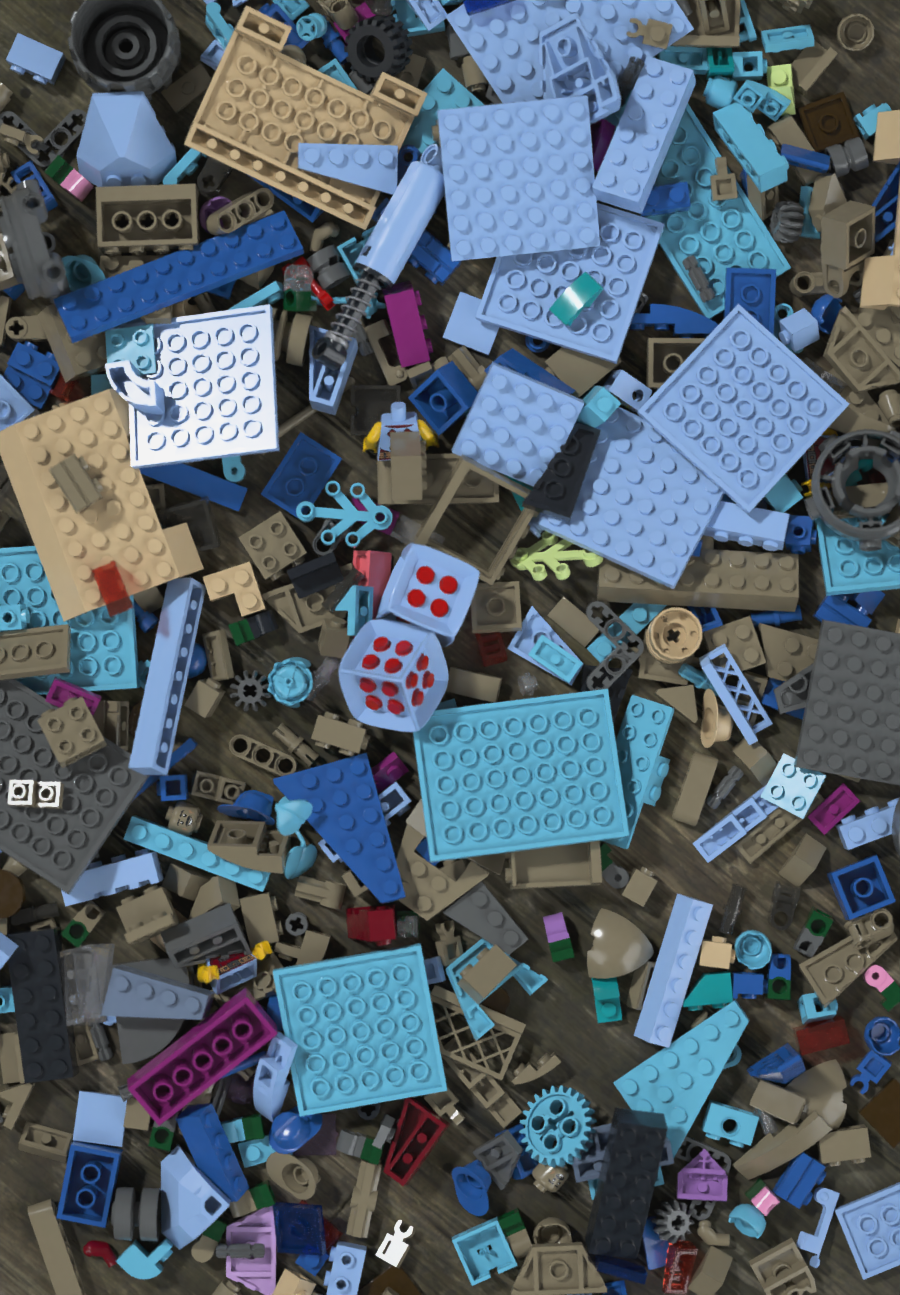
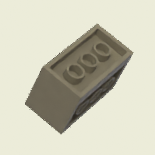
M196 184L96 187L98 248L107 256H122V253H132V256H141L149 252H156V255H169L171 252L180 250H193V245L201 243V224L199 221L200 192ZM173 220H177L178 224H176V226L171 227L170 223ZM127 221L129 223L125 228L120 227L123 222ZM148 221H153V225L146 228L145 224Z

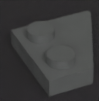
M509 1130L480 1145L472 1153L481 1161L482 1166L490 1174L499 1189L503 1190L511 1179L523 1149Z

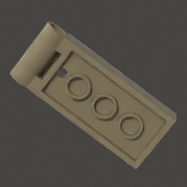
M426 454L427 490H422V500L392 501L391 460L378 461L377 455L378 505H433L460 456L456 454ZM469 468L449 504H499V484Z

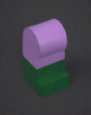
M562 912L544 916L543 921L552 961L557 962L573 958L574 953Z

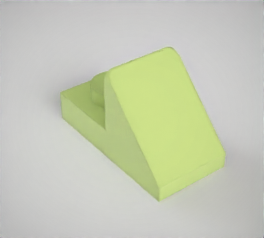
M792 65L768 66V87L791 100L781 116L786 114L795 115Z

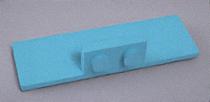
M631 695L616 739L629 837L601 841L628 849L643 803L655 806L656 801L660 798L663 780L669 772L670 759L659 755L674 714V708Z

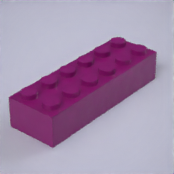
M245 987L127 1079V1089L160 1126L278 1034L277 1025Z

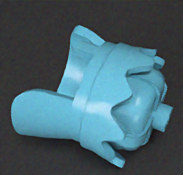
M291 657L282 662L275 663L273 670L268 675V691L281 704L291 708L300 707V702L305 700L313 689V677L308 669L311 666V662L301 657Z

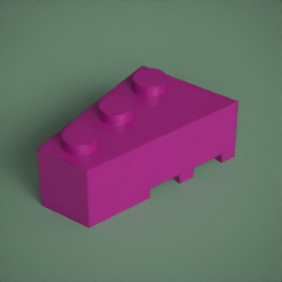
M411 281L394 284L391 290L382 288L401 368L430 361L429 353H433L430 338L425 339L423 332L424 329L428 328L424 314L419 315L417 307L422 305L419 291L413 290Z

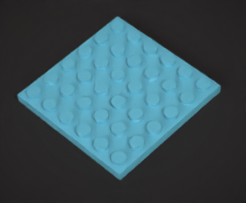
M36 547L0 548V606L26 604V609L30 612V622L27 624L28 629L68 624L71 628L70 672L15 678V680L38 695L48 694L55 677L88 691L140 688L134 596L131 595L64 622ZM7 613L8 622H10L12 620V615L10 613Z
M421 943L273 969L284 1035L298 1045L290 1067L300 1117L447 1091Z

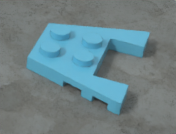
M483 938L445 969L476 1041L495 1024L457 983L463 978L460 975L462 970L469 963L474 966L479 961L476 956L485 947L490 950L494 946ZM510 957L517 966L482 1001L512 976L529 995L533 994L548 979L544 975H539L532 971L525 963H520Z

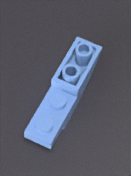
M278 1032L271 1039L267 1054L260 1057L253 1086L255 1110L272 1123L276 1116L280 1114L290 1082L286 1078L298 1046L281 1032Z

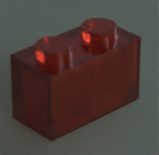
M841 1016L793 1028L798 1052L801 1055L850 1043L845 1021Z

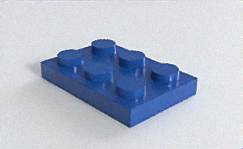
M300 432L261 495L298 518L296 514L297 506L304 501L311 502L314 505L342 461V458ZM303 507L301 513L307 515L310 508Z

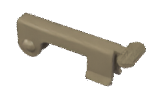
M362 315L360 319L361 325L365 330L389 387L405 381L408 378L406 371L408 368H401V365L392 366L379 340L392 333L387 320L383 319L366 327V322Z

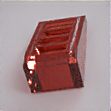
M495 632V634L481 637L482 633H475L484 667L507 661V653L501 632ZM497 640V644L484 647V643ZM500 650L498 653L486 655L487 653Z
M679 1240L676 1243L669 1242L662 1288L664 1294L686 1295L698 1249L692 1242ZM675 1271H682V1274H677ZM673 1280L681 1281L680 1284H672Z

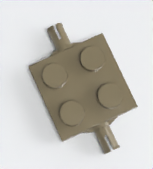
M645 629L644 650L638 657L640 665L638 678L687 685L688 680L681 677L678 671L684 663L692 667L702 668L699 663L700 657H694L693 653L685 661L678 664H665L656 660L647 648V629ZM669 633L667 640L675 642L677 635ZM628 646V651H634L635 653L638 651L636 647Z

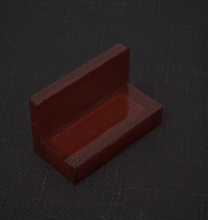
M115 560L92 570L110 617L134 608Z

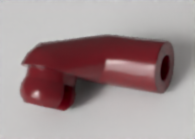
M91 1240L84 1245L83 1252L87 1257H103L109 1268L117 1264L118 1258L107 1242Z

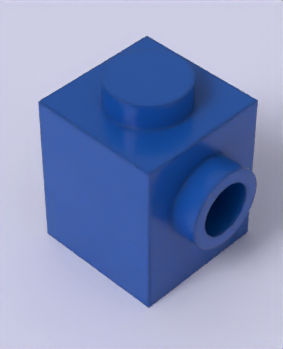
M187 774L160 776V781L156 782L157 796H161V801L189 799Z

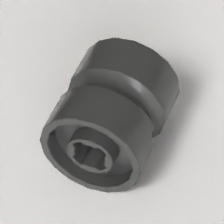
M860 137L845 141L844 147L835 144L825 148V154L830 156L829 169L831 173L836 174L837 178L848 174L850 168L856 172L869 167L868 156Z
M334 244L319 250L307 259L313 272L319 274L317 279L323 290L331 289L351 276L345 263L339 261L341 256Z

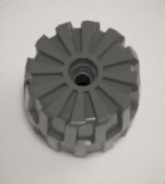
M84 0L78 11L73 12L70 20L71 37L68 38L71 57L77 72L94 92L143 91L150 102L153 101L152 94L157 91L161 94L164 89L167 90L173 84L172 74H176L180 69L182 58L179 31L171 13L160 0ZM131 43L133 44V49L129 53L121 52L122 45Z

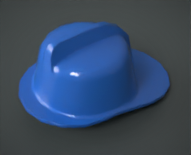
M257 790L243 792L233 805L225 804L217 807L219 812L228 816L265 822L267 825L275 824V820L271 817L273 797Z
M298 1106L288 1112L276 1116L269 1132V1144L272 1149L280 1154H290L297 1151L321 1129L323 1123L321 1113L300 1117Z
M475 1160L463 1167L454 1168L452 1178L460 1204L465 1210L475 1216L486 1214L489 1209L487 1191L492 1180L490 1174L483 1168L481 1161Z

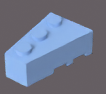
M310 325V404L312 409L336 415L358 351L357 340L350 337L352 341L348 340L347 342L349 347L345 349L347 352L345 362L339 369L332 371L312 357L313 347L329 330Z

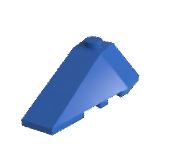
M788 1043L746 1069L751 1077L782 1084L793 1081L806 1071L800 1055Z

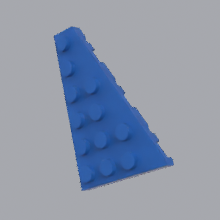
M367 753L273 779L275 786L289 801L307 800L311 803L313 810L306 820L381 904L406 898Z

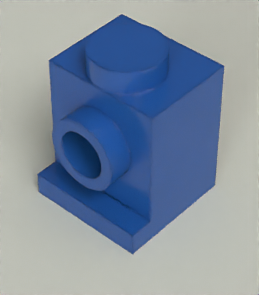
M732 971V996L738 999V994H742V998L756 999L757 995L767 994L768 980L764 979L762 973Z

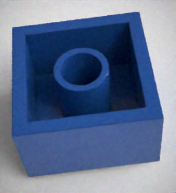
M451 361L437 369L408 398L434 431L441 435L454 427L469 413L478 392L455 363Z
M877 855L869 856L827 873L845 920L854 919L896 902Z

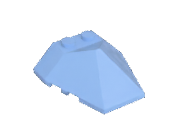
M575 13L539 33L540 65H543V81H540V89H543V99L588 95L590 125L620 109L621 97L615 75L579 14Z
M144 92L92 93L76 155L79 173L97 187L157 185L162 182L164 177L177 164L176 149L173 143H170L164 127L160 126L156 119V113Z

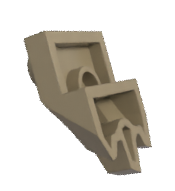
M792 1238L748 1261L766 1295H803V1292L806 1290L810 1293L817 1292L814 1277Z

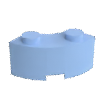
M130 361L105 364L106 373L112 387L131 406L149 414H165L164 390L155 381L142 379L139 370Z

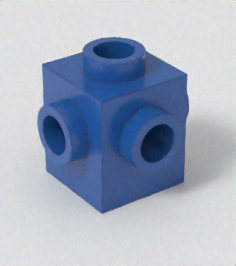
M789 515L784 541L787 550H790L793 554H805V551L811 552L812 544H817V530H814V520H811L809 516Z

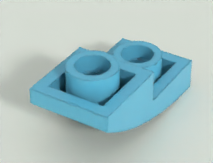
M746 80L733 97L734 100L752 113L757 108L775 122L791 102V100L777 91L751 80Z

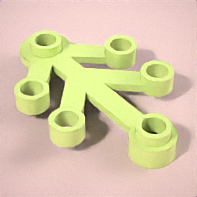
M544 531L542 539L531 547L518 548L510 562L518 570L527 569L532 574L534 580L541 581L547 576L544 565H536L534 562L543 561L555 573L557 579L564 580L570 576L571 572L566 563H559L558 561L583 560L586 566L595 567L602 563L603 557L584 548L583 550L563 551L573 543L563 539L555 544L558 541V537ZM554 545V546L550 547L549 549H547L546 551L540 552V551L543 550L545 547Z

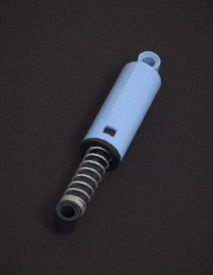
M431 144L425 149L420 162L413 161L410 164L352 267L361 278L355 280L356 287L350 289L352 294L345 298L347 301L346 305H341L342 312L336 314L337 321L331 323L332 330L326 331V335L317 341L313 347L312 357L332 371L339 369L345 362L347 357L345 349L349 347L347 342L348 340L352 341L350 337L353 332L357 333L355 328L358 323L362 324L360 321L362 315H367L365 313L367 306L372 307L370 301L372 297L376 298L374 295L376 290H381V288L386 290L392 289L445 195L441 147L437 144Z

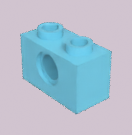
M709 1099L701 1129L703 1132H706V1137L720 1140V1137L730 1139V1144L743 1148L744 1144L751 1146L759 1116L756 1113ZM727 1119L736 1121V1126L731 1131L723 1129V1123Z

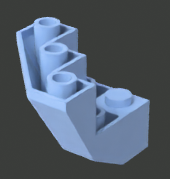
M178 1144L161 1161V1233L180 1250L206 1230L230 1206L231 1200L195 1166L194 1158Z

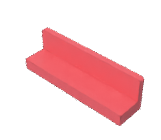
M353 550L352 585L374 587L372 620H375L381 598L391 576L392 554L390 552Z

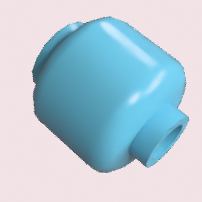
M716 75L714 78L710 77L702 96L706 97V104L722 109L737 102L733 97L738 92V83L722 75Z

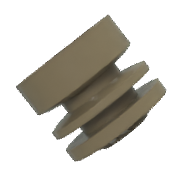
M272 307L275 361H278L283 351L286 352L287 364L303 367L310 341L309 326L313 323V316L296 313L293 322L290 323L288 322L287 310H283L280 320H277L278 309Z

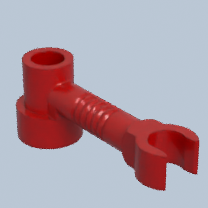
M303 256L292 264L288 263L281 268L282 273L292 285L300 279L303 280L327 311L335 306L332 297L323 290L308 272L311 267Z

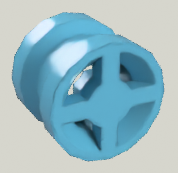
M319 13L303 16L297 21V33L305 41L322 37L327 31V21Z

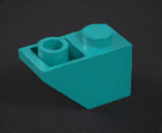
M730 972L703 973L686 993L682 1006L688 1007V1011L702 1010V1005H712L713 1008H724L727 1006V1003L733 1001Z

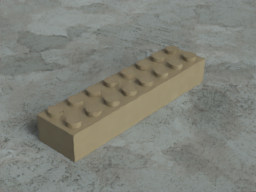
M701 549L700 557L691 556L674 589L604 557L602 563L598 565L597 601L795 612L799 598L798 554Z

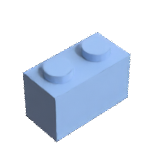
M19 33L6 58L12 71L20 75H24L25 72L33 75V80L43 85H46L47 82L55 84L66 60L62 52Z

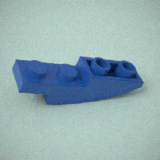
M650 304L649 313H634L630 330L641 331L644 330L645 326H654L656 331H667L669 327H673V336H679V338H707L718 324L688 309L664 304Z

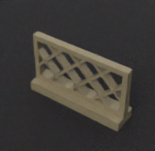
M434 985L430 994L431 1002L442 1006L446 1015L436 1019L435 1023L447 1019L452 1030L451 1033L439 1037L438 1035L441 1055L502 1081L526 1024L479 1004L480 1008L495 1024L489 1030L491 1036L479 1041L474 1039V1043L462 1047L457 1033L468 1030L470 1027L468 1025L455 1031L450 1017L458 1014L465 1016L456 994ZM447 1009L454 1011V1013L449 1014ZM493 1029H495V1030H497V1031H500V1032L497 1033V1034H494ZM503 1034L513 1037L514 1040L511 1047L501 1051L496 1037ZM454 1035L459 1049L448 1052L444 1050L441 1040ZM493 1039L498 1052L485 1057L480 1043ZM476 1045L482 1059L471 1062L467 1060L463 1050ZM460 1052L462 1057L455 1055V1053ZM508 1052L506 1059H504L503 1053ZM499 1055L503 1064L500 1073L490 1070L486 1060ZM483 1062L485 1067L478 1065V1063Z

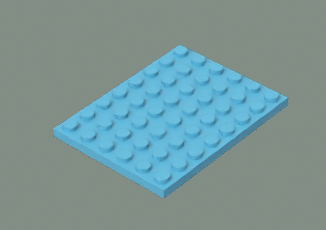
M608 689L435 710L425 726L419 731L413 732L430 862L629 837Z

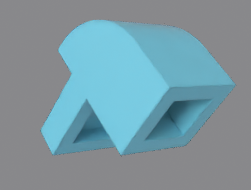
M165 1238L149 1253L135 1240L118 1257L116 1262L132 1277L150 1279L162 1272L164 1267L158 1261L164 1262L173 1253L171 1248L174 1244Z

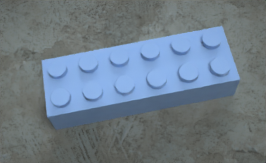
M649 56L646 57L592 186L596 200L642 214L695 87L696 80L692 69Z

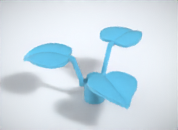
M284 796L278 804H275L277 829L282 835L296 833L301 843L300 846L293 847L286 856L284 875L289 880L300 876L310 869L316 860L317 849L312 844L306 845V841L299 831L301 825L305 823V820L312 813L311 803L307 800L289 801Z

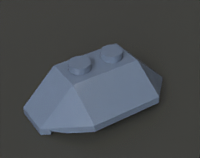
M611 1124L591 1127L596 1132L589 1134L593 1143L586 1142L585 1145L588 1148V1152L581 1150V1159L573 1156L576 1183L599 1178ZM667 1137L659 1166L674 1163L670 1139Z

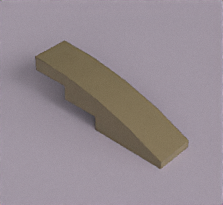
M455 1038L443 1046L444 1050L448 1052L459 1049ZM459 1038V1041H460V1043H461V1046H462V1047L466 1046V1045L462 1042V1040ZM469 1048L463 1050L467 1060L471 1062L478 1060ZM460 1052L455 1053V1055L462 1057ZM441 1055L503 1128L507 1127L522 1114L523 1111L495 1078Z
M814 1111L798 1126L790 1123L775 1137L769 1132L738 1159L733 1166L747 1180H750L793 1159L829 1133L832 1128Z

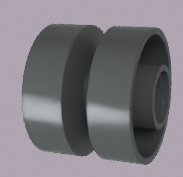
M117 1187L111 1214L115 1240H132L135 1227H139L141 1241L159 1240L161 1188H143L141 1199L137 1201L134 1187Z

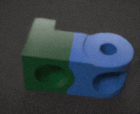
M772 953L768 962V989L765 999L790 1000V954Z

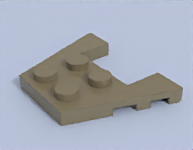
M407 824L396 859L406 898L399 899V901L428 921L488 877L490 873L471 860L458 880L455 881L414 852L424 838V835Z

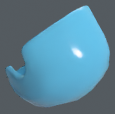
M747 930L736 938L734 950H736L735 955L738 962L751 970L763 968L770 961L772 947L770 940L765 934L757 930Z
M740 1204L729 1214V1223L734 1222L736 1228L744 1235L758 1239L765 1230L766 1221L763 1213L751 1204Z

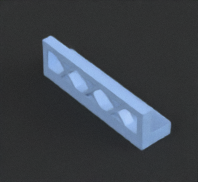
M723 644L700 657L699 661L703 671L748 744L751 745L758 741L755 733L773 723L727 646ZM724 653L727 657L725 668L715 666L712 659ZM727 674L739 677L737 687L726 685ZM739 693L750 695L749 706L737 703ZM751 712L761 714L764 720L752 727L749 717Z

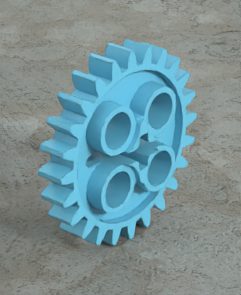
M562 1085L560 1088L551 1086L550 1091L542 1089V1097L537 1094L534 1095L535 1103L528 1101L527 1104L531 1109L530 1111L524 1110L522 1112L527 1118L520 1120V1123L525 1125V1128L520 1130L519 1133L526 1135L521 1140V1143L528 1145L525 1151L532 1154V1159L539 1160V1163L555 1168L556 1164L564 1167L565 1161L572 1165L573 1156L581 1159V1150L588 1152L585 1144L586 1142L593 1143L589 1134L596 1132L595 1129L591 1128V1124H594L597 1120L590 1117L595 1111L587 1108L591 1102L584 1099L583 1094ZM563 1104L562 1111L558 1113L559 1107ZM544 1121V1126L540 1129V1125ZM576 1124L575 1130L571 1133L572 1126ZM557 1139V1145L553 1148V1142Z

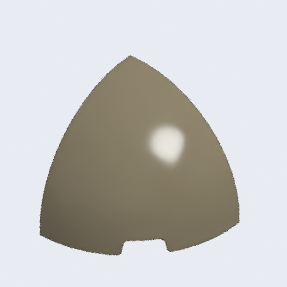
M603 908L600 909L591 930V935L594 937L593 947L587 951L589 977L599 979L614 978L628 974L644 965L654 954L653 947L647 937L638 927L621 915Z
M834 1059L805 1071L791 1081L785 1089L807 1098L801 1120L804 1121L816 1111L830 1125L832 1130H837L840 1127L847 1109V1104L843 1103V1089L847 1086L842 1069L837 1060Z

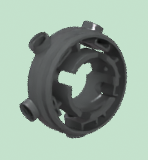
M29 179L20 182L16 186L17 190H14L11 195L1 196L0 206L3 215L0 217V228L6 248L13 247L14 252L10 253L9 256L17 284L25 285L29 299L34 300V298L38 297L50 298L51 303H54L53 299L71 293L62 258L53 252L56 247L55 238L50 233L42 232L40 224L48 217V211L39 183L35 179ZM43 237H48L52 241V246L48 250Z
M864 429L847 433L839 438L836 434H833L818 447L822 453L815 464L812 474V497L804 500L811 520L821 518L838 535L858 541L860 551L882 549L881 540L890 538L900 532V518L884 527L883 522L880 521L882 516L891 512V509L900 502V462L898 461L900 458V433L893 430L887 433L880 430ZM867 438L881 440L882 442L879 447L868 446ZM863 440L862 447L850 450L851 444L849 441ZM845 457L844 462L841 464L839 461ZM826 459L832 465L836 464L832 476L820 475ZM872 459L873 469L881 472L888 484V492L885 499L873 509H866L863 506L854 504L846 493V481L850 474L858 469V460ZM820 482L832 483V491L837 503L850 515L857 517L858 527L843 522L833 514L834 503L827 486L820 488Z

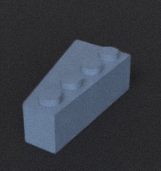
M121 964L113 968L101 1016L202 1020L209 1016L215 992Z

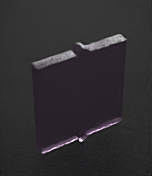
M336 1113L321 1114L323 1121L321 1129L314 1137L295 1151L293 1156L336 1155V1137L339 1135L336 1131Z

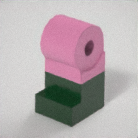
M59 155L44 171L49 178L81 202L94 187Z
M871 964L863 972V979L867 984L875 987L884 997L879 1003L889 1012L900 1002V987L881 966Z
M761 1178L744 1193L765 1216L769 1214L773 1207L780 1203L778 1195Z

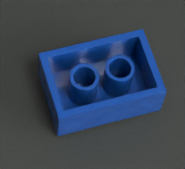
M73 1141L70 1146L57 1219L106 1228L110 1219L122 1149Z

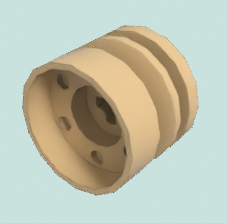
M669 608L662 611L649 624L646 631V645L649 653L656 660L665 664H678L685 661L699 648L702 640V627L698 618L692 612L683 608ZM669 633L677 635L675 642L667 640Z

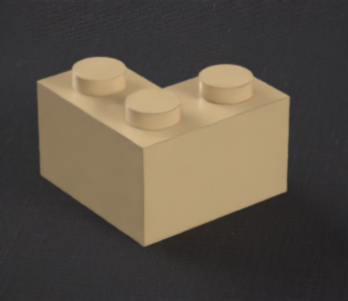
M251 562L203 577L210 601L213 602L235 595L242 617L267 610Z

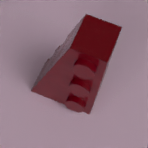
M394 904L345 908L348 938L370 942L376 941V945L391 944L393 939H396L397 926Z
M414 1097L405 1098L396 1134L383 1171L402 1186L409 1184L450 1125L448 1121Z

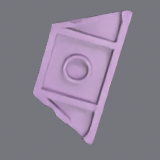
M277 1202L275 1205L261 1208L226 1226L227 1246L242 1243H251V1246H254V1243L264 1244L265 1255L263 1258H254V1256L250 1258H230V1256H227L226 1277L264 1295H272L276 1288Z

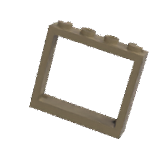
M462 454L414 536V543L431 547L470 564L480 571L479 579L493 585L496 579L499 580L503 576L506 569L503 566L508 559L511 560L518 549V546H516L520 537L525 538L530 529L528 524L531 518H536L539 512L524 507L489 569L431 539L432 532L469 468L524 498L531 492L528 488Z

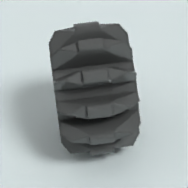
M789 200L777 202L772 210L771 224L769 226L774 240L782 243H793L799 239V235L802 234L803 220L805 218L803 215L804 209L800 203Z
M245 670L243 672L245 680L239 675L235 676V679L240 684H231L230 688L238 689V693H232L230 697L236 698L239 696L240 699L236 701L235 706L238 707L245 702L244 711L249 710L250 703H252L253 710L258 711L256 702L265 707L267 703L262 697L271 698L272 696L270 693H264V689H268L269 684L262 685L267 677L263 675L259 680H256L258 671L254 670L251 679L249 672ZM247 685L250 687L255 685L257 687L255 697L252 695L247 697L245 695V692H247L245 687Z
M669 1200L668 1203H661V1210L654 1209L657 1217L651 1219V1221L657 1225L653 1228V1231L659 1234L658 1237L661 1240L676 1243L677 1240H685L684 1233H692L688 1227L694 1224V1221L689 1219L693 1213L687 1209L685 1203Z

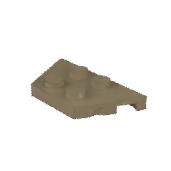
M846 306L841 308L823 355L854 393L900 383V370Z
M352 563L339 567L344 577L343 582L302 599L298 598L293 584L261 594L262 598L299 634L322 626L324 618H346L347 612L335 611V608L350 589Z
M759 623L758 628L761 632L762 651L766 660L765 669L768 677L787 681L814 663L818 639Z
M582 1242L532 1244L511 1288V1295L607 1293V1286Z

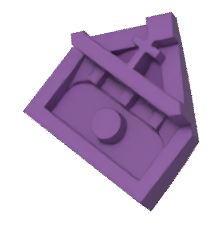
M705 1149L678 1173L676 1199L727 1201L728 1176L725 1170L715 1162Z

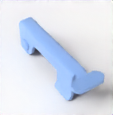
M818 1187L813 1192L814 1200L823 1207L815 1234L811 1235L801 1231L796 1246L800 1249L815 1253V1256H812L810 1259V1266L814 1268L819 1267V1255L840 1193L824 1187Z

